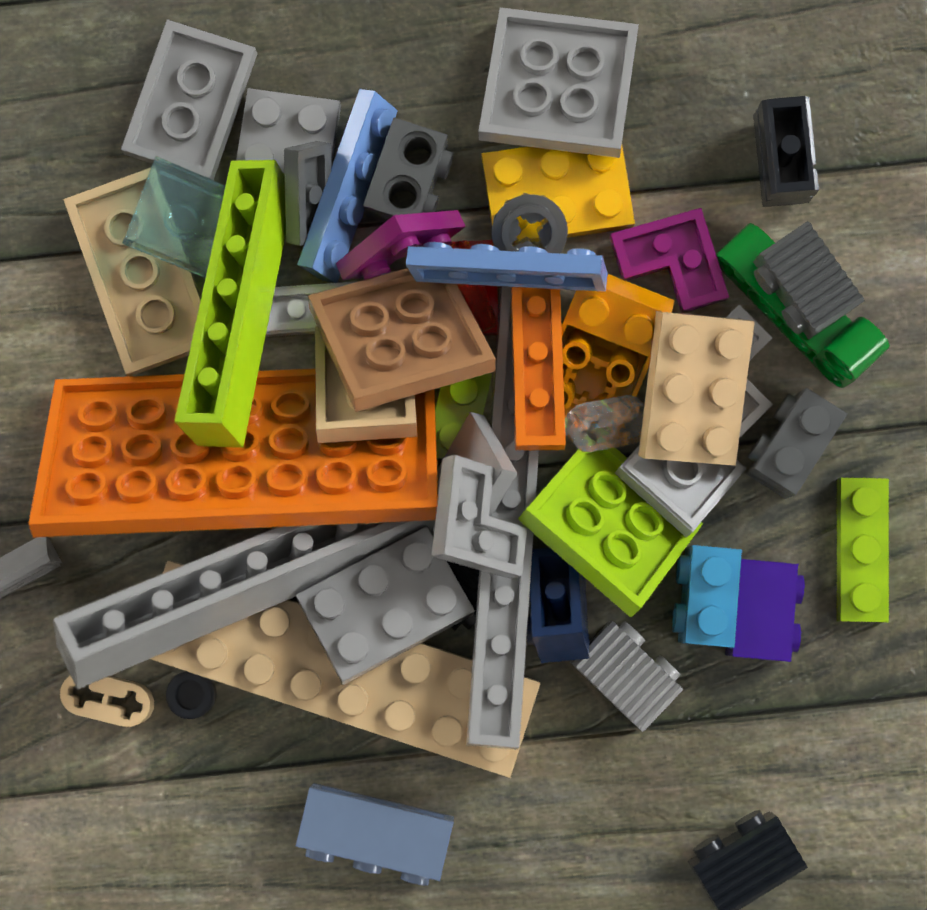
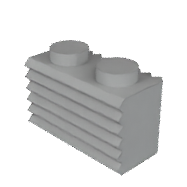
M609 621L590 640V659L571 660L570 663L640 731L644 732L683 691L682 687L675 682L681 674L661 655L655 660L649 657L640 648L645 639L626 621L619 627L613 621Z

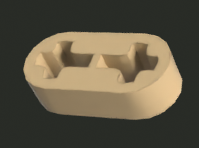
M71 675L64 680L60 689V699L63 706L69 712L123 727L136 726L144 723L154 710V698L152 692L146 686L113 676H108L89 684L91 691L104 694L102 701L88 700L83 706L79 705L80 697L73 694V688L76 685ZM131 691L136 693V701L142 703L143 707L142 711L133 712L130 718L125 716V707L111 704L113 696L125 698L129 697Z

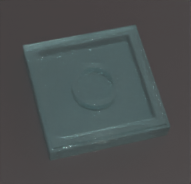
M156 156L152 162L122 244L206 278L225 185Z

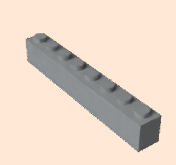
M435 520L277 527L53 618L57 648L76 688L80 689L294 598L296 594L426 526L434 538Z

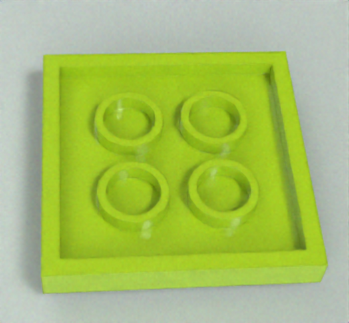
M594 431L520 515L518 520L632 618L643 607L703 523L701 522L686 538L615 474L627 457L597 431Z

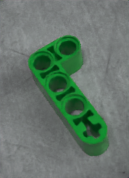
M747 224L716 253L720 269L824 377L839 388H844L853 383L889 349L890 345L887 338L879 328L866 318L857 317L851 321L846 315L810 340H808L803 332L799 335L794 333L782 316V310L785 309L783 303L775 292L768 295L760 287L754 276V271L758 268L753 261L761 252L772 246L775 242L755 224Z

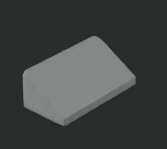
M37 537L0 557V599L61 566L62 561L49 537Z

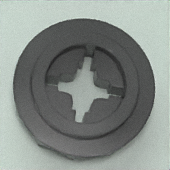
M524 192L521 196L506 200L498 213L494 215L491 237L494 246L500 251H519L521 247L533 246L542 248L548 253H561L567 241L568 227L563 212L553 201L545 195ZM521 216L523 220L526 219L530 224L542 221L541 225L537 228L538 239L542 245L538 246L535 241L532 242L528 237L517 240V236L521 233L517 217Z

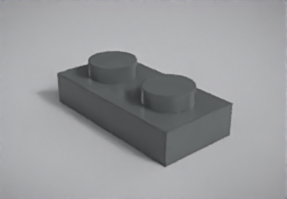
M314 141L284 148L286 243L298 246L305 244L324 187L331 173V143Z

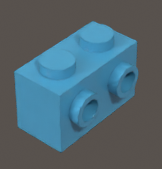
M692 545L685 548V555L679 556L676 568V583L682 584L681 604L675 603L672 618V631L679 633V643L734 648L741 549Z

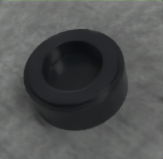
M184 671L177 674L168 684L166 701L170 710L175 715L184 719H196L207 714L214 706L217 695L216 687L212 679Z

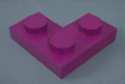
M702 208L610 234L609 239L621 278L628 281L668 269L681 313L723 302L729 298Z
M458 210L394 215L335 264L343 280L358 278L367 280L388 274L391 271L389 265L397 259L407 256L408 246L423 247L427 242H441L451 246V238L466 226Z

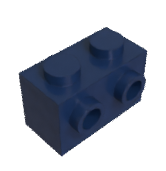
M550 547L532 549L529 592L531 616H528L527 645H535L541 663L590 659L585 578Z

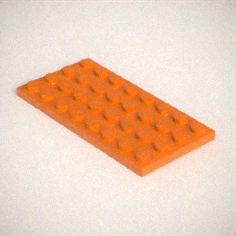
M316 368L258 371L244 447L241 448L197 446L174 422L185 374L55 379L29 527L33 537L436 520L438 478L435 389L415 395L417 437L318 443L316 432Z

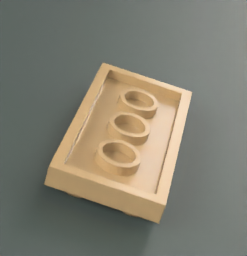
M153 167L63 199L125 374L127 376H134L188 356L201 296Z

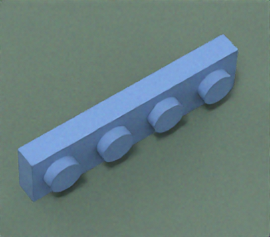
M359 89L331 168V173L324 187L297 264L322 281L338 283L340 273L335 263L349 253L355 231L364 214L363 204L393 117L396 118L398 112L397 109L375 91Z
M427 242L423 247L408 246L406 266L416 282L606 292L608 272L603 256L596 255V253L587 249H571L567 251V254L548 253L542 248L533 246L521 247L519 251H500L497 247L487 244H476L471 246V249H454L445 243Z

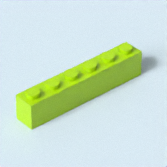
M236 160L230 163L174 421L197 446L244 447L286 236L285 174L276 160Z

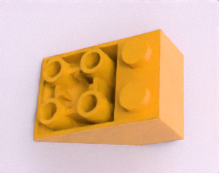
M610 274L607 276L606 292L575 291L562 324L564 410L566 422L591 432L597 431L601 436L616 442L618 441L650 365L656 311L672 312L675 300Z

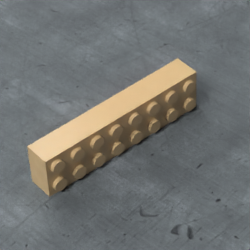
M167 560L163 574L184 566V564ZM291 599L150 658L151 660L508 778L511 777L540 687L538 680L524 676L520 744L517 750L466 745L473 659L420 643L342 685L302 608L297 601Z

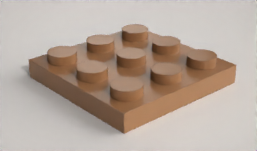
M408 268L308 295L309 309L355 412L495 371L496 358L457 284L416 282Z

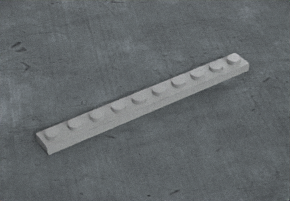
M500 286L490 426L517 471V475L492 517L526 527L518 518L536 498L539 450L515 451L511 287ZM528 528L522 577L506 578L479 570L466 745L514 750L519 748L533 532Z

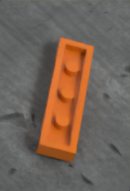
M511 287L515 451L564 450L566 438L560 289Z

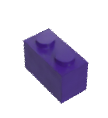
M741 559L734 648L726 647V656L791 662L792 652L799 651L801 642V626L799 623H794L795 604L802 603L805 588L804 576L798 575V564Z

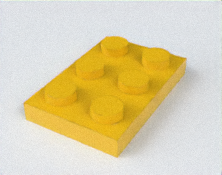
M621 146L620 158L536 147H521L482 153V165L492 225L494 215L498 213L505 201L521 196L524 192L545 195L560 207L567 222V238L629 229L635 225L623 146ZM521 216L517 217L521 228V233L517 236V240L528 237L532 242H540L537 228L541 225L542 221L530 224L526 219L523 220Z

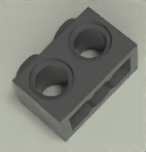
M393 117L363 204L366 217L385 223L394 215L436 211L439 196L433 195V191L438 178H447L454 152L448 151L447 134ZM413 148H424L430 152L431 157L423 164H412L405 157ZM399 191H409L416 197L415 203L406 209L396 208L390 201L392 196Z

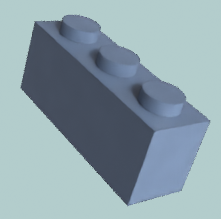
M313 783L309 788L296 847L305 848V856L314 860L334 862V857L338 856L354 860L352 867L360 871L381 874L383 867L400 871V879L406 882L429 885L430 879L437 881L441 879L454 816Z

